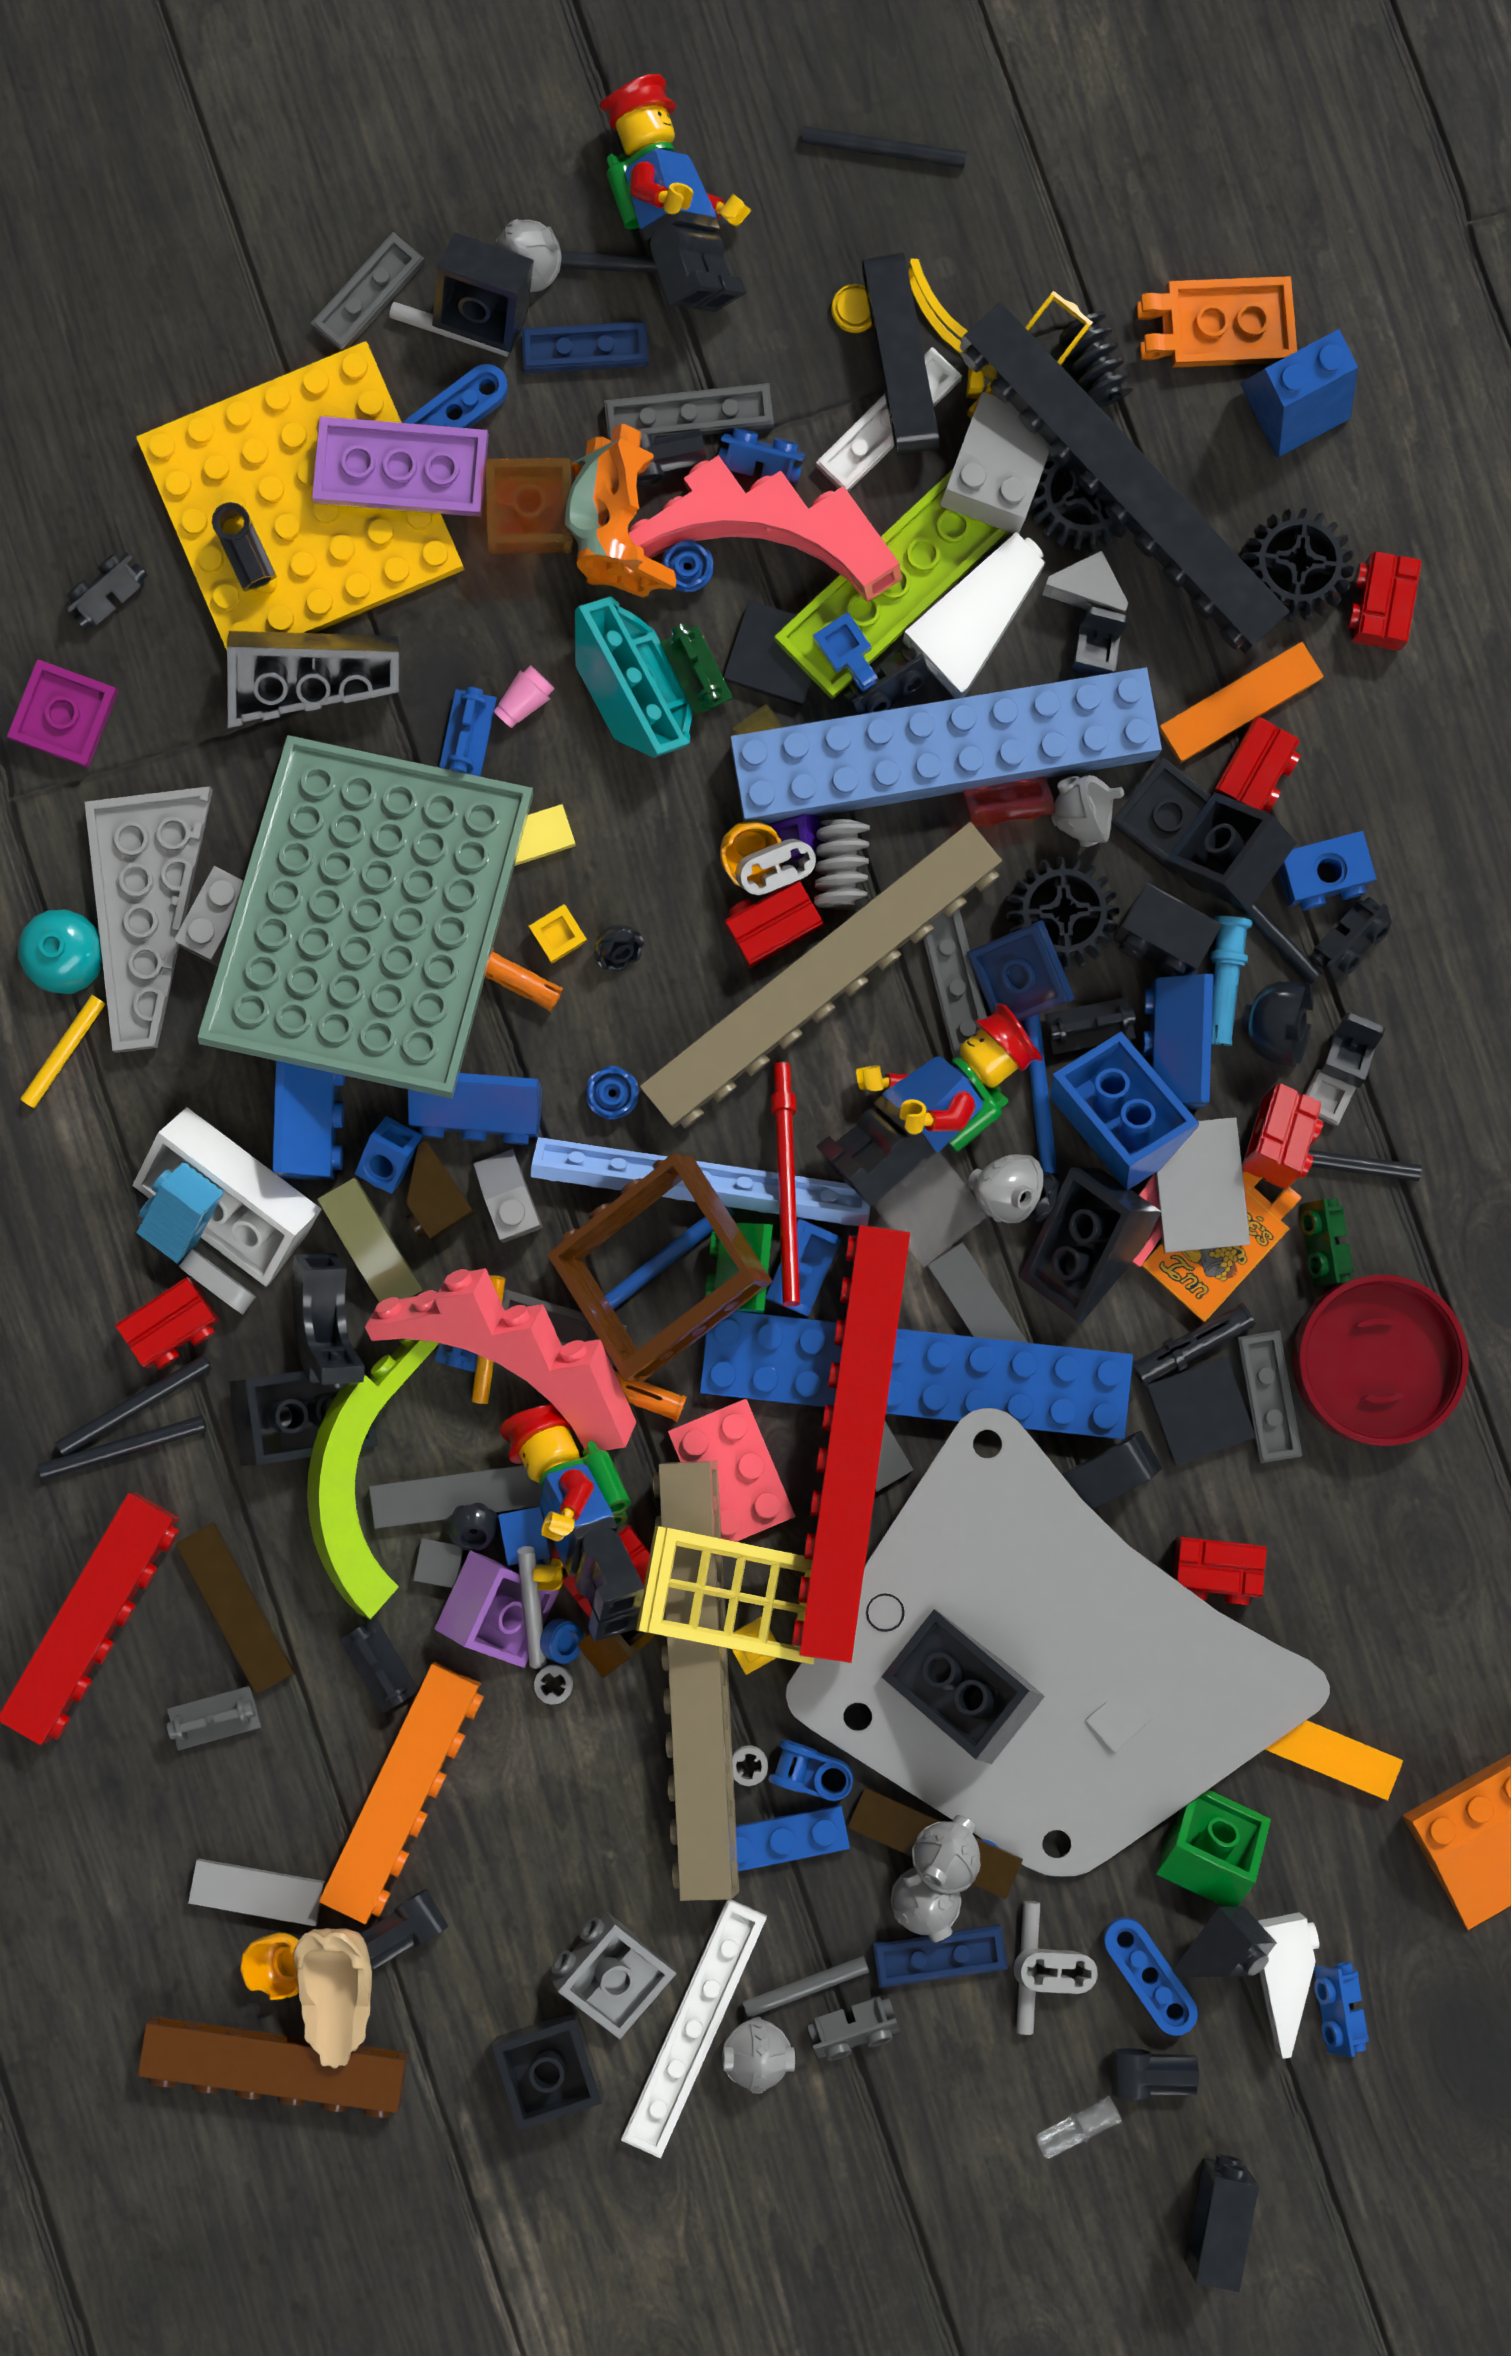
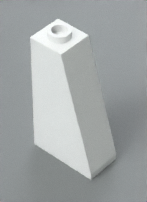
M1017 532L904 633V644L909 649L912 647L918 656L920 654L924 656L928 670L955 699L966 696L1042 572L1045 562L1041 559L1043 557L1041 549L1033 540L1028 537L1024 540Z

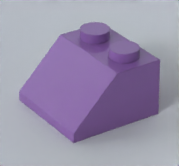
M470 1551L435 1626V1630L466 1648L524 1668L529 1659L519 1570ZM560 1589L555 1591L539 1590L543 1626Z

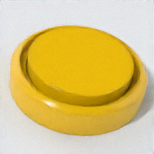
M849 284L842 287L832 300V317L835 323L847 332L859 333L866 331L872 326L865 286L861 284Z

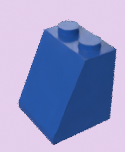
M1340 329L1240 383L1276 458L1351 418L1358 366Z

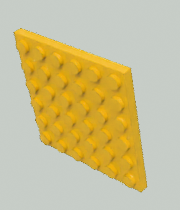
M367 341L136 436L226 650L229 631L316 633L464 571L461 559L440 513L314 503L312 499L320 416L402 423ZM224 503H238L246 509L277 575L269 584L256 590L243 591L223 546L213 529V513L217 507ZM236 517L228 519L223 525V532L231 535L238 533L243 528L244 520Z

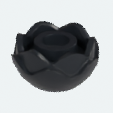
M612 925L603 930L597 937L594 945V958L604 970L623 971L629 963L640 960L644 940L639 931L631 926Z
M1043 1172V1188L1040 1199L1034 1210L1025 1220L1042 1222L1053 1211L1061 1185L1052 1173ZM1025 1192L1022 1194L1020 1198V1203L1024 1201L1026 1197Z
M478 1502L456 1507L446 1521V1529L451 1541L459 1548L467 1551H479L488 1547L494 1542L500 1531L495 1511Z

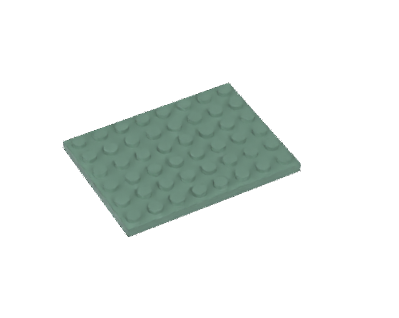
M287 735L198 1034L199 1044L453 1099L530 810L533 788Z

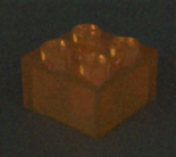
M570 458L486 459L489 554L572 553V533L565 526L566 505L571 489Z

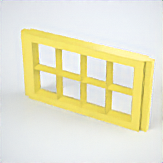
M655 1526L644 1583L645 1591L639 1610L636 1630L795 1662L814 1664V1658L799 1656L800 1647L767 1640L773 1608L798 1613L797 1620L804 1621L807 1603L795 1604L775 1600L780 1567L805 1572L804 1577H810L813 1560L804 1559V1556ZM676 1546L702 1551L696 1583L671 1579ZM711 1553L737 1558L731 1590L706 1586ZM746 1560L771 1565L766 1597L740 1592ZM669 1587L695 1592L689 1625L663 1620ZM704 1594L729 1599L724 1632L698 1627ZM739 1601L764 1606L758 1638L733 1634Z

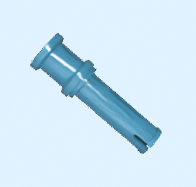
M1215 916L1214 920L1222 924L1216 936L1215 951L1210 952L1211 963L1215 964L1211 1044L1232 1046L1240 968L1245 967V963H1248V956L1244 952L1247 929L1252 927V920L1234 916Z

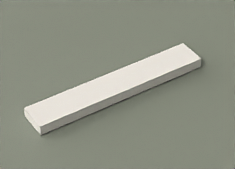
M726 1900L621 2141L658 2158L662 2157L767 1915L736 1901Z

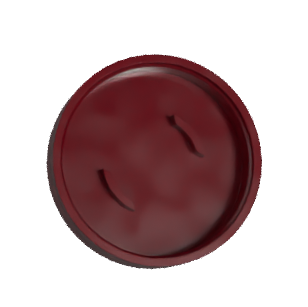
M1371 1275L1341 1283L1317 1299L1299 1325L1293 1346L1292 1362L1298 1392L1307 1409L1325 1428L1337 1436L1354 1443L1370 1446H1394L1409 1443L1428 1435L1451 1415L1461 1399L1466 1386L1469 1355L1467 1341L1459 1320L1438 1294L1409 1278L1395 1275Z

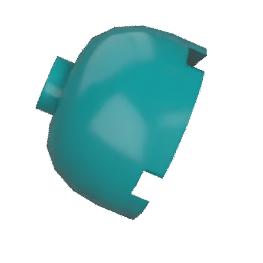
M48 910L34 916L23 928L18 940V960L25 975L37 987L52 993L73 994L87 988L99 976L102 969L99 930L83 915L70 910Z

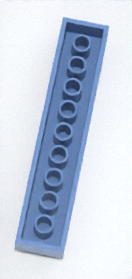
M1147 667L731 736V751L743 822L757 820L765 824H771L801 814L820 816L1156 760L1162 750Z

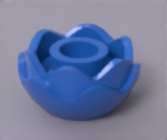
M683 540L669 547L663 554L662 565L674 570L677 579L676 588L674 589L678 591H697L704 587L712 577L713 557L708 549L702 547L694 540ZM685 564L691 565L690 570H685L683 567Z
M605 1067L589 1078L587 1082V1103L594 1113L605 1119L622 1118L629 1114L638 1102L637 1081L630 1073L620 1067ZM610 1090H615L616 1096L610 1097L608 1095V1092Z

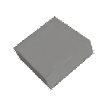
M1317 1069L1306 1089L1305 1095L1321 1101L1318 1118L1336 1127L1339 1125L1356 1087L1323 1074L1321 1070Z

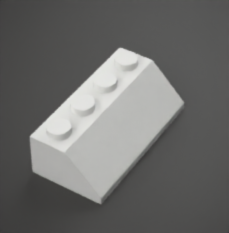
M186 1107L158 1132L132 1186L148 1198H151L156 1194L152 1190V1186L165 1170L168 1169L173 1172L182 1163H189V1168H195L196 1173H202L203 1178H209L210 1183L216 1184V1187L223 1189L224 1193L201 1238L267 1287L307 1236L321 1208Z

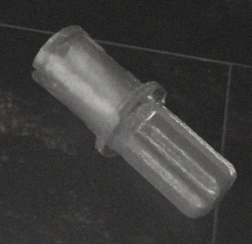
M1109 2096L1076 2115L1074 2111L1070 2112V2118L1037 2134L1036 2141L1043 2155L1046 2158H1051L1084 2141L1085 2145L1089 2144L1088 2139L1122 2123V2120Z

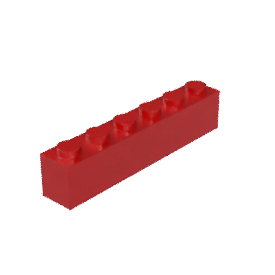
M137 1492L127 1494L1 1710V1723L39 1745L50 1742L52 1738L58 1740L71 1720L66 1715L74 1700L80 1702L93 1682L92 1679L88 1678L96 1662L102 1665L115 1644V1642L110 1640V1637L117 1625L124 1627L131 1618L136 1608V1604L131 1602L140 1587L145 1590L156 1575L158 1567L153 1565L160 1551L168 1552L177 1539L180 1530L175 1528L180 1517Z

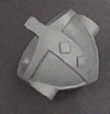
M512 220L496 240V247L534 260L530 292L542 291L554 282L560 271L562 256L559 242L550 226L546 227L541 222L533 220Z
M1090 775L1082 778L1072 776L1059 782L1058 789L1060 794L1054 803L1051 817L1054 826H1057L1059 830L1064 831L1071 837L1078 839L1081 847L1106 843L1111 830L1113 799L1123 797L1125 794L1123 788H1109L1103 781Z
M1008 1155L991 1162L983 1170H974L969 1176L968 1187L974 1191L978 1204L984 1211V1214L992 1217L994 1221L1020 1223L1029 1216L1040 1199L1043 1188V1170L1039 1161L1031 1155ZM1025 1192L1026 1197L1024 1201L1020 1203L1021 1195Z
M956 1815L952 1822H936L927 1826L917 1835L912 1846L913 1866L919 1877L930 1888L940 1893L957 1894L967 1890L975 1881L980 1870L979 1846L973 1836L976 1825L968 1818Z
M911 1868L901 1874L892 1886L890 1896L891 1907L899 1924L914 1933L928 1935L933 1943L941 1941L952 1934L951 1926L960 1913V1893L944 1894L930 1888L919 1877L915 1868Z
M753 2016L751 2020L735 2028L726 2039L722 2051L723 2071H726L732 2081L748 2089V2091H752L755 2094L763 2093L766 2089L776 2085L786 2072H794L795 2050L794 2047L790 2046V2042L781 2029L771 2022L762 2020L759 2016Z

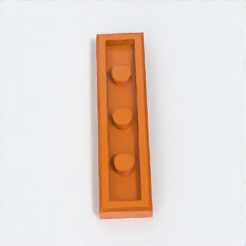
M1300 642L1160 725L1158 730L1179 764L1252 722L1256 716H1262L1321 681L1324 676L1304 643Z

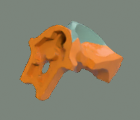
M620 424L613 428L611 440L605 437H594L588 440L586 455L572 462L571 470L575 481L571 486L567 499L565 526L570 530L578 543L577 567L587 577V583L591 585H610L643 598L648 596L649 592L653 589L664 588L671 590L676 588L677 579L674 570L644 556L643 548L635 545L629 536L628 524L639 509L636 489L637 475L647 469L654 456L652 453L640 448L641 432L626 424ZM610 515L609 522L605 525L606 519Z

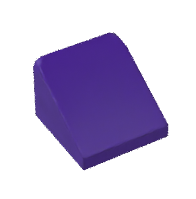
M801 814L768 824L777 832L781 842L788 839L801 840L812 847L816 858H820L816 855V848L824 844V842L817 838V830L821 828L818 816ZM792 849L790 851L791 858L782 862L781 865L799 862L804 857V853L801 854Z

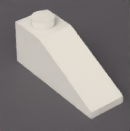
M1300 1912L1258 1921L1277 1942L1268 1955L1269 1961L1259 1973L1275 2051L1282 2059L1292 2056L1316 1963L1313 1949L1319 1948V1939L1314 1923H1308L1307 1918Z

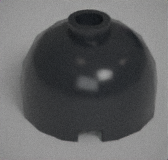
M1275 982L1266 985L1258 992L1253 1005H1245L1241 1021L1242 1029H1248L1249 1042L1254 1051L1263 1059L1296 1067V1063L1300 1064L1312 1025L1307 1024V1010L1313 1011L1314 1007L1312 985L1300 982Z

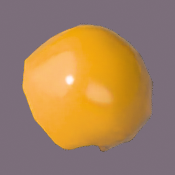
M753 820L736 824L723 837L720 848L721 864L733 883L740 886L736 880L735 871L741 859L781 842V839L770 825ZM753 865L752 874L747 876V880H752L758 885L761 883L760 876L771 871L772 868L761 869Z
M275 1933L253 1941L243 1952L240 1971L246 1987L250 1991L259 1990L269 1995L270 2000H280L297 1995L299 1987L297 1969L294 1965V1949L299 1940L287 1933Z

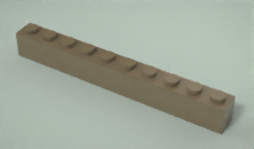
M969 822L640 1086L641 1090L672 1129L676 1128L679 1124L686 1129L704 1114L700 1107L710 1099L714 1098L718 1103L734 1091L737 1086L733 1081L745 1071L752 1076L770 1061L766 1055L775 1047L780 1045L784 1050L803 1035L799 1028L810 1019L818 1023L836 1008L832 1002L845 992L850 997L869 982L865 975L876 966H879L883 971L902 955L898 949L911 939L914 944H917L934 930L931 922L938 918L941 913H944L947 918L951 917L967 903L964 899L966 894L975 887L981 892L1000 877L996 870L1000 868L1002 859L975 826Z
M718 1460L659 1464V1472H655L653 1476V1491L655 1498H660L661 1515L656 1516L655 1526L722 1539ZM676 1546L671 1579L696 1583L702 1551ZM711 1553L706 1586L724 1589L722 1555ZM669 1587L663 1620L689 1625L695 1592ZM704 1594L698 1627L724 1632L726 1621L725 1598ZM667 1637L668 1645H663L662 1667L664 1671H669L670 1688H666L664 1691V1710L666 1714H671L672 1732H667L666 1752L668 1758H673L674 1775H670L668 1779L669 1800L675 1801L676 1818L672 1819L670 1824V1838L672 1845L678 1846V1862H674L672 1869L673 1886L675 1889H680V1901L732 1900L739 1893L727 1648Z

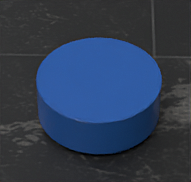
M564 1618L552 1620L546 1625L541 1635L540 1647L542 1653L546 1658L558 1663L565 1664L571 1662L581 1651L576 1644L583 1639L582 1629L575 1622Z

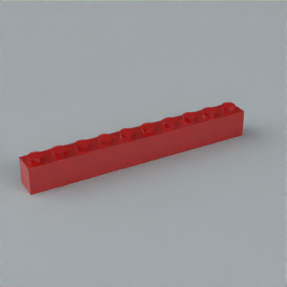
M859 1225L858 1236L849 1235L846 1261L854 1262L852 1278L843 1277L840 1303L848 1304L846 1321L837 1320L834 1345L842 1346L840 1363H831L828 1384L829 1388H836L834 1405H825L822 1430L831 1432L828 1448H819L816 1473L825 1475L822 1491H813L810 1516L819 1518L817 1533L807 1534L804 1559L813 1560L811 1576L801 1577L798 1599L800 1603H807L804 1621L795 1620L792 1646L800 1647L799 1656L852 1663L911 1232Z

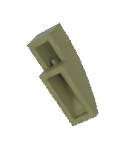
M353 1178L318 1198L331 1224L379 1303L391 1297L399 1299L413 1297L423 1291L359 1180Z

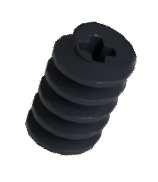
M1104 311L1085 315L1093 323L1066 360L1074 363L1071 367V373L1075 378H1080L1077 384L1102 408L1123 399L1133 389H1122L1121 385L1131 376L1129 372L1116 374L1115 370L1125 361L1123 357L1110 358L1109 354L1118 348V343L1115 341L1104 343L1103 339L1112 333V328L1110 326L1098 328L1097 324L1107 316ZM1078 319L1070 322L1059 336L1060 345L1068 348L1085 325Z

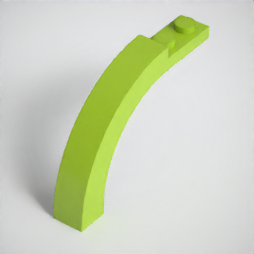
M399 1339L400 1347L391 1356L389 1354L385 1355L371 1369V1374L373 1375L371 1379L364 1375V1382L350 1383L347 1387L341 1388L326 1412L312 1450L308 1472L307 1501L313 1540L320 1560L332 1583L346 1602L359 1615L371 1619L399 1586L384 1572L373 1557L359 1524L355 1500V1477L358 1458L368 1430L379 1411L439 1344L438 1342Z

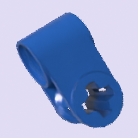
M781 1739L779 1746L782 1748L775 1774H770L769 1782L789 1790L808 1793L832 1801L843 1799L849 1794L853 1784V1773L845 1761L820 1753L808 1746ZM794 1757H797L793 1774L790 1775L789 1770ZM838 1768L845 1774L846 1783L844 1787L833 1791L823 1785L821 1778L827 1769Z

